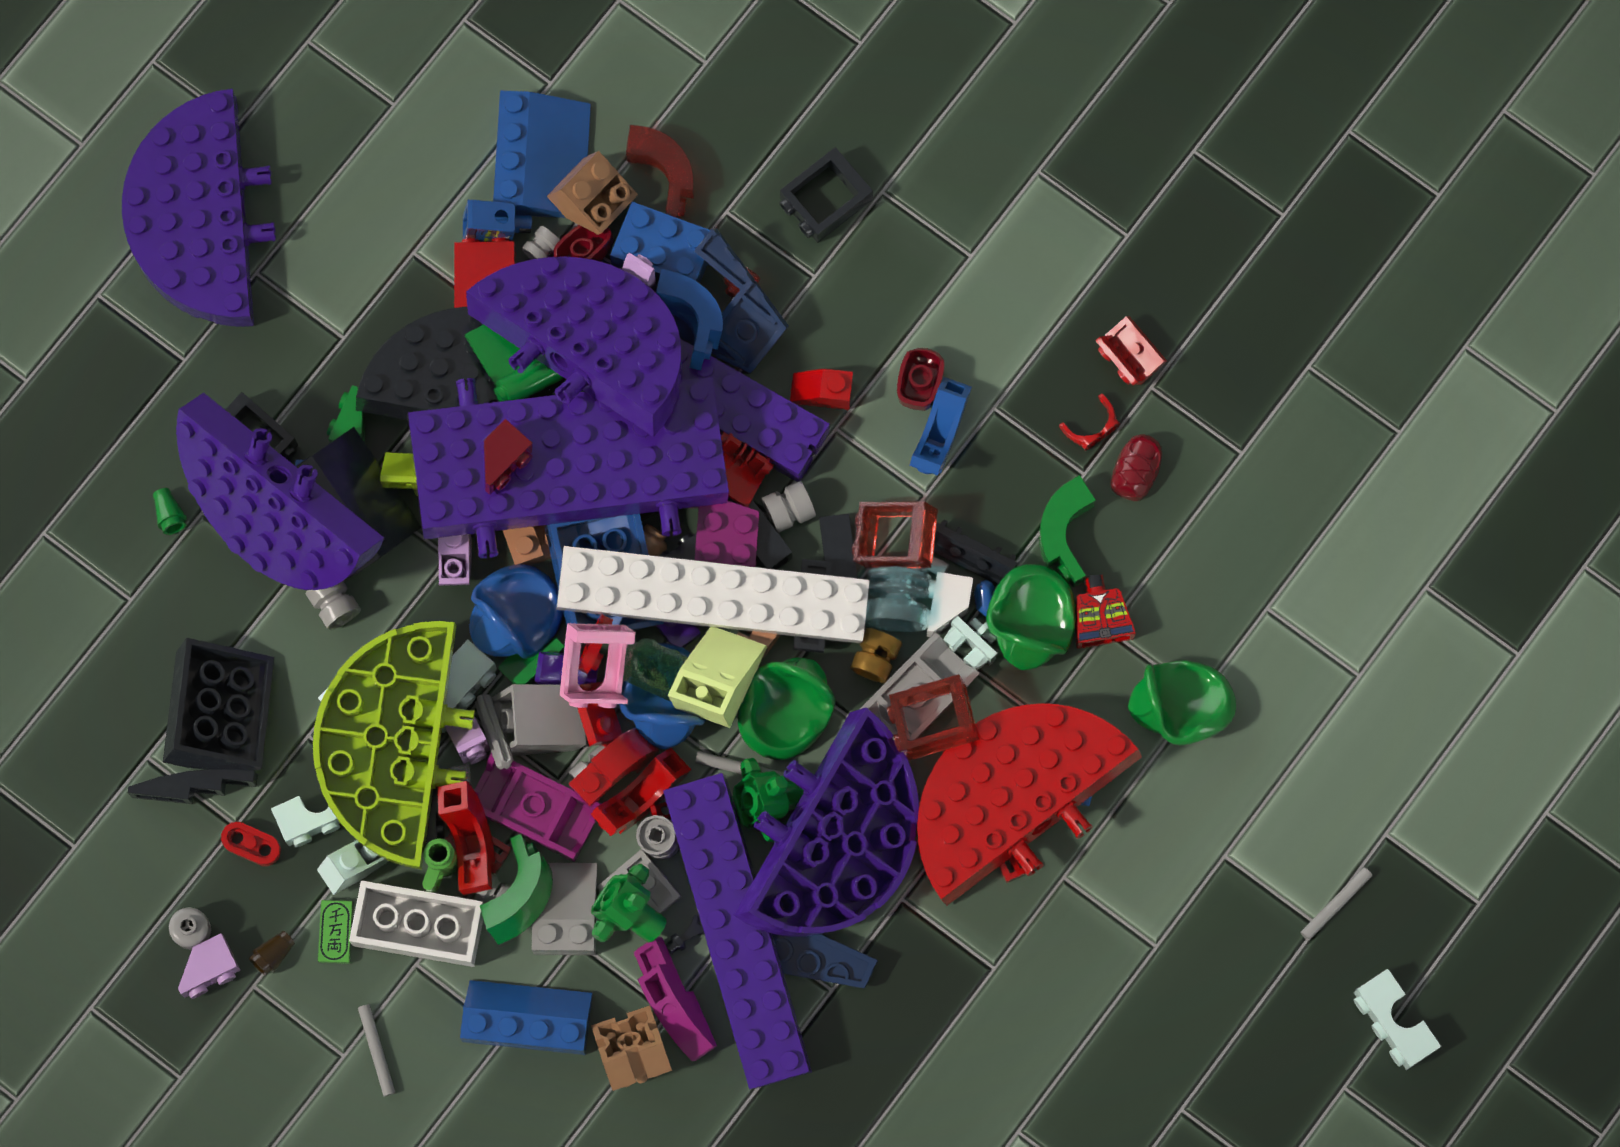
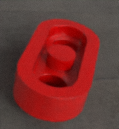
M601 614L596 624H612L613 619ZM586 643L580 656L578 670L586 674L589 673L590 669L597 670L603 658V654L599 653L603 644Z
M232 822L226 825L221 833L222 844L229 852L260 866H270L280 857L281 847L278 841L273 836L241 822ZM236 834L243 835V841L239 844L233 843V837ZM264 846L271 848V852L267 856L260 854V850Z

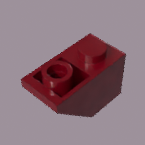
M506 419L484 439L485 491L489 495L496 489L502 490L511 480L510 474L517 467L519 469L524 468L533 457L531 455L532 442Z

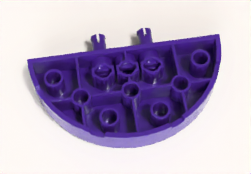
M233 89L215 91L192 99L171 111L150 130L133 155L127 170L122 193V219L128 244L139 267L156 291L167 301L193 317H200L213 321L215 324L245 327L254 326L248 246H250V243L275 242L276 229L274 222L248 225L246 223L245 186L272 185V179L270 178L271 169L269 165L245 169L242 166L238 105Z
M546 257L519 262L502 268L480 280L466 291L468 315L520 348L508 359L510 366L514 370L520 366L517 372L523 373L533 361L538 360L567 379L555 389V394L560 401L564 400L565 404H569L583 390L653 437L670 417L674 409V403L680 393L682 381L679 331L674 317L663 300L637 277L620 268L596 260L577 257Z
M205 393L179 408L176 425L177 446L182 468L188 482V489L195 497L210 524L227 543L228 548L250 564L255 571L261 572L267 577L293 588L322 590L339 584L376 555L384 537L315 482L318 474L316 469L312 471L313 467L310 465H302L297 468L269 445L272 440L270 432L265 440L268 430L258 428L252 432Z
M862 708L849 713L815 774L808 771L796 760H793L787 766V769L790 771L785 770L783 776L804 791L786 825L772 817L767 811L762 812L757 818L761 821L760 823L755 821L754 828L759 829L775 842L733 915L746 924L762 931L783 936H811L840 930L864 920L877 908L884 905L904 879L917 841H915L919 811L917 787L904 751L900 752L895 741L892 739L894 735L868 708Z

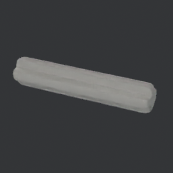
M488 694L484 696L479 695L475 701V706L495 764L499 769H509L514 759L492 697Z

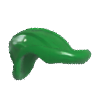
M1025 564L1009 571L996 587L986 615L988 629L997 637V642L1003 656L1011 665L1020 670L1040 667L1047 663L1055 654L1064 655L1071 645L1077 619L1075 598L1068 582L1056 571L1037 564Z
M791 658L783 662H770L757 669L738 710L739 732L749 748L763 757L783 760L799 755L818 740L827 727L836 704L835 696L827 684V678L823 669L816 661L806 658Z
M1181 660L1154 665L1147 664L1144 678L1135 686L1131 693L1128 710L1132 718L1141 727L1161 734L1166 741L1172 744L1187 745L1210 738L1224 730L1234 718L1236 699L1229 681L1218 670L1202 663Z

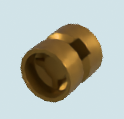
M866 628L863 641L859 644L862 647V651L856 652L850 669L869 680L886 683L893 668L890 661L897 658L902 642L885 632Z

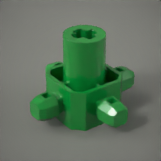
M747 758L741 762L740 769L743 779L734 786L732 796L740 824L748 829L754 828L755 821L761 822L757 818L764 811H767L778 821L788 812L794 811L803 795L804 790L792 781H786L784 776H780L775 771L762 772L755 758ZM761 832L764 839L767 842L774 841L770 837L765 835L763 832Z
M640 863L632 866L627 874L614 875L604 886L591 907V914L600 920L596 922L592 930V936L598 941L605 942L610 939L615 931H627L630 929L643 940L650 943L665 928L667 918L647 904L650 900L651 892L642 886L649 877V869Z

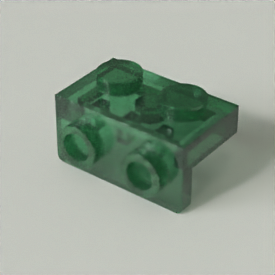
M641 639L639 642L626 648L623 681L671 701L668 697L669 691L680 668L688 657L680 654L677 650L658 644L653 639Z

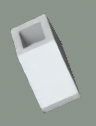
M937 572L936 581L930 580L927 598L933 599L931 610L925 609L922 627L928 628L927 637H931L935 632L939 634L949 627L957 616L962 618L968 613L973 583L972 577Z

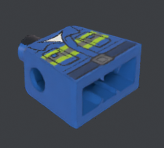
M481 200L467 201L463 214V239L475 238L479 242H491L493 238H507L509 241H512L515 233H531V216L515 215V204Z

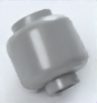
M182 908L175 912L170 919L169 934L180 947L192 950L194 946L210 938V921L204 913L196 908Z

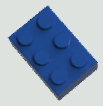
M631 202L610 254L611 264L622 269L629 252L636 257L640 254L652 262L656 282L659 281L661 269L688 276L700 283L708 263L694 251L710 230Z

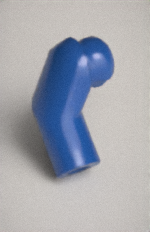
M987 580L977 584L974 590L975 607L985 617L993 591L995 590L993 583Z

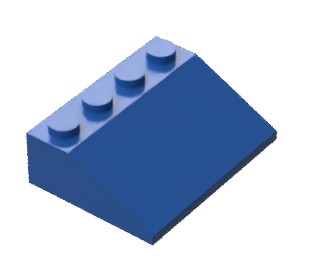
M500 90L493 202L515 204V215L566 218L549 200L547 195L584 157L588 156L590 103L528 91Z
M640 514L544 526L558 591L564 546L649 555ZM563 610L566 628L567 623L596 624L600 617V614ZM605 615L613 619L612 625H626L633 631L664 624V621Z

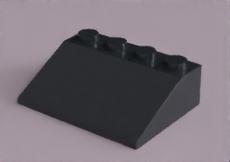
M352 427L296 465L297 468L302 465H310L313 467L312 471L316 469L318 474L315 482L384 537L376 555L349 577L358 574L421 528L396 488H383L380 482L382 468L355 427Z
M186 638L176 651L163 763L191 769L261 770L274 657Z

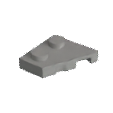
M642 849L597 886L599 891H602L606 883L614 875L627 874L632 866L640 863L649 869V877L646 883L642 885L651 892L648 905L662 914L682 897L650 856Z

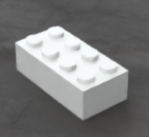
M361 881L349 942L355 947L474 967L483 923L480 905L484 903L483 901Z

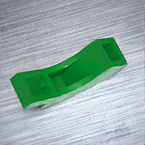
M1080 475L1060 487L1051 497L1044 510L1039 530V545L1044 563L1048 568L1059 563L1060 566L1057 567L1059 574L1067 582L1070 581L1074 588L1085 581L1086 575L1067 545L1066 530L1075 518L1092 509L1096 501Z
M522 834L510 838L518 864V872L514 883L501 896L480 905L486 929L498 945L518 936L529 928L543 912L552 891L553 875L550 865L542 854L538 852L533 842L528 843Z

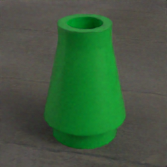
M161 488L155 491L153 498L158 528L166 535L176 534L185 529L187 517L172 496L170 489Z

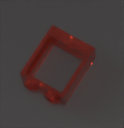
M860 502L859 512L855 518L857 530L856 539L852 545L853 561L865 568H932L938 509L926 502ZM879 517H912L908 556H875Z
M959 674L889 695L891 706L887 707V712L891 723H896L898 731L897 734H894L895 745L898 752L903 751L908 760L979 740L967 687ZM951 693L959 727L910 741L903 707Z

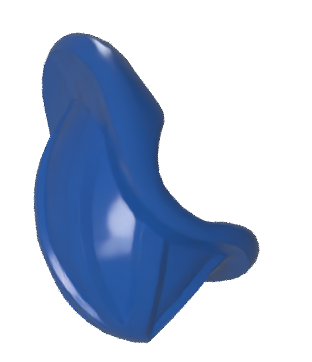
M525 564L510 565L491 573L472 591L471 600L475 606L470 617V635L474 645L483 653L491 656L504 657L518 653L520 657L526 659L537 655L554 638L563 619V610H556L558 600L556 584L538 568Z
M655 643L644 646L631 657L624 670L621 695L628 699V704H619L624 716L634 721L638 732L653 746L661 749H668L679 745L691 734L696 725L702 726L706 722V719L676 709L668 697L680 668L691 654L682 647L668 643Z

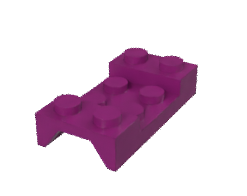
M491 752L485 771L474 790L483 806L486 818L547 847L548 850L575 863L596 823L591 813L600 803L596 802L592 807H589L575 791L515 761L511 763L512 766L509 769H499Z

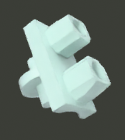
M957 616L951 622V629L944 637V642L953 652L964 642L967 643L973 650L963 661L976 670L983 667L986 663L991 665L996 660L997 652L982 638L984 637L992 644L997 637L990 632L986 622L982 624L978 619L974 618L969 624L976 630L975 633Z

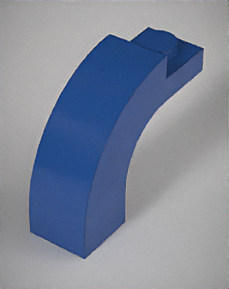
M661 269L656 294L663 300L671 314L685 321L693 331L694 347L689 368L701 370L703 360H710L712 348L718 350L723 329L721 310L712 294L700 283L680 273Z
M943 377L925 429L912 455L909 466L917 468L918 471L924 474H935L938 476L942 472L965 411L972 386Z

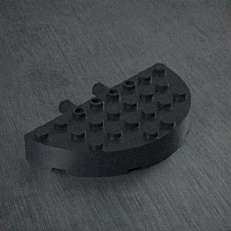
M458 307L431 313L403 327L381 346L367 366L356 395V411L409 420L408 412L458 407L460 405L456 381L464 379L465 390L468 391L467 378L476 380L478 404L499 402L494 392V388H496L465 338L466 333L483 324L468 315L467 307ZM563 379L529 398L556 395L555 389L567 379Z

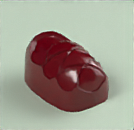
M578 225L554 247V257H577L601 262L608 255L614 243L611 230L607 227L598 235Z
M916 348L907 351L900 366L897 382V397L902 406L926 411L931 407L944 374V359L935 350Z
M1140 434L1132 437L1125 444L1118 456L1111 478V488L1115 494L1131 501H1140L1148 494L1159 473L1162 461V448L1155 438L1150 435Z

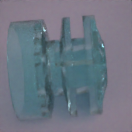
M898 566L878 567L868 570V580L871 582L868 593L879 598L867 600L865 625L896 632L925 630L928 607L915 601L929 598V590L926 588L930 586L931 576L922 571Z

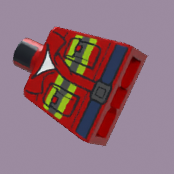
M1101 574L1086 577L1088 593L1077 595L1076 598L1077 649L1134 640L1135 628L1120 589L1106 590L1104 578Z

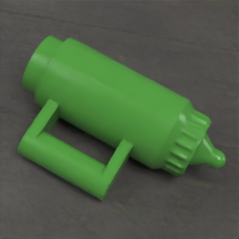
M434 839L424 848L423 857L428 865V869L422 885L426 892L437 893L443 877L451 876L458 869L457 853L453 846L444 839Z

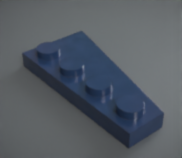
M772 934L784 974L866 988L878 962L877 959L822 934L811 936Z

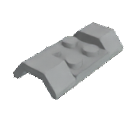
M935 632L860 709L868 708L894 735L892 739L895 741L900 752H903L934 723L980 673L959 658L947 646L941 636Z

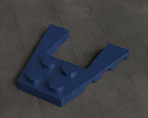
M714 227L694 252L739 288L740 291L722 312L723 329L718 350L712 348L711 353L742 370L752 373L789 325L718 229ZM672 315L680 338L691 342V345L694 346V334L689 325L679 317Z

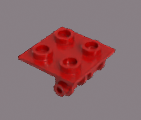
M724 431L720 432L729 489L728 497L740 505L748 507L764 476L769 474L774 465L770 463L768 457L765 458L758 452L754 454L755 449L753 447L748 450L746 442L741 445L742 442L732 436L731 432L729 434Z

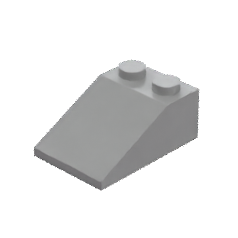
M548 863L552 870L553 885L546 907L532 924L533 954L595 956L596 938L592 936V930L596 924V917L591 914V907L597 899V863Z

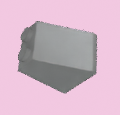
M513 684L492 697L512 756L576 751L586 745L587 737L577 707L570 706L569 702L560 696L561 685Z

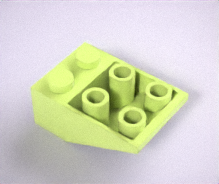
M710 627L676 676L668 694L673 706L678 710L730 728L767 646L717 627Z

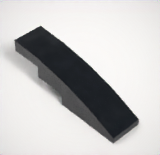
M206 769L160 776L129 786L127 793L132 798L193 805L194 793L225 796L226 784L257 787L258 774L255 770Z

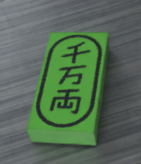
M321 900L319 963L350 964L351 943L349 939L352 929V901Z

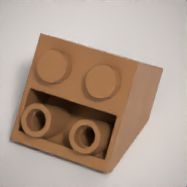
M600 151L584 157L547 197L567 219L599 235L638 194Z

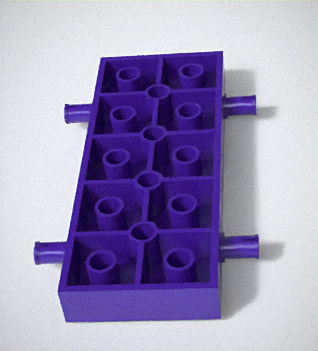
M712 377L681 381L680 393L674 403V409L664 426L654 437L586 392H580L569 404H565L564 400L560 401L556 395L478 404L476 380L473 378H467L468 391L465 390L464 379L456 381L460 406L408 412L423 538L425 540L476 533L479 550L478 556L480 558H487V545L489 546L490 558L498 555L495 531L659 511L662 535L670 536L671 524L674 536L682 532L678 509L724 504L728 501L729 489ZM506 419L532 442L531 455L533 457L524 468L519 469L517 467L510 474L511 480L502 490L496 489L489 495L485 491L484 439Z

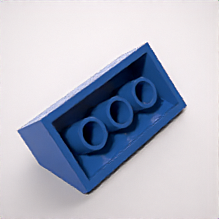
M470 980L463 1007L460 1039L466 1043L586 1055L593 993Z

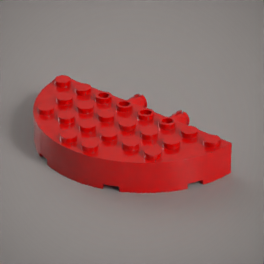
M1027 704L1008 708L978 721L965 730L950 744L934 765L924 787L918 811L917 832L920 856L925 872L940 899L948 906L1012 856L1015 857L1027 876L1035 874V871L1028 863L1029 861L1039 871L1044 864L1038 859L1028 844L1062 818L1077 839L1085 836L1078 824L1087 833L1090 832L1093 826L1077 807L1141 759L1142 755L1139 749L1125 734L1106 720L1090 712L1059 704Z

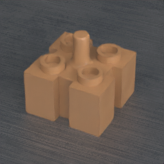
M650 1006L627 1013V1019L616 1022L614 1017L591 1025L612 1091L628 1087L636 1083V1081L644 1083L649 1078L672 1071Z

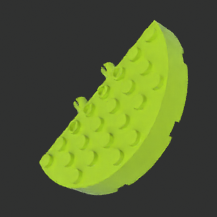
M431 621L415 623L414 625L390 630L362 646L343 664L330 683L320 703L314 726L313 758L317 778L326 802L338 821L356 840L375 854L391 862L421 870L433 789H436V786L463 782L452 779H466V771L441 769L437 765L442 728H445V725L472 730L474 723L473 720L461 718L474 719L475 710L449 708L446 704L456 634L455 622Z

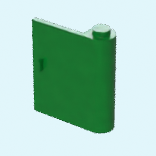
M484 324L465 334V338L496 387L494 392L499 402L527 399L565 379L538 360L533 361L523 373H518L517 370L520 366L514 370L510 366L508 359L520 348Z

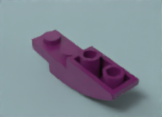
M657 937L654 941L647 942L635 950L634 955L643 973V976L637 980L652 1010L679 1048L691 1061H696L717 1047L693 991H685L663 938Z

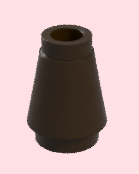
M282 930L279 934L252 950L253 955L249 960L259 972L267 976L270 972L274 973L295 942Z

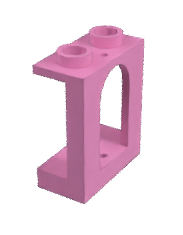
M567 623L560 696L568 701L570 706L578 708L588 707V703L598 704V706L604 708H616L617 704H628V699L621 695L626 648L627 644H634L636 632L626 625ZM581 643L609 644L604 682L596 690H583L578 684Z

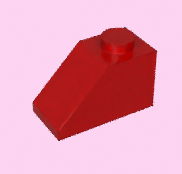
M817 369L793 373L790 401L799 405L849 410L853 372Z

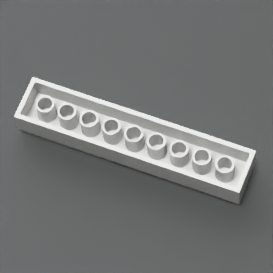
M564 546L556 610L861 643L864 637L869 580Z

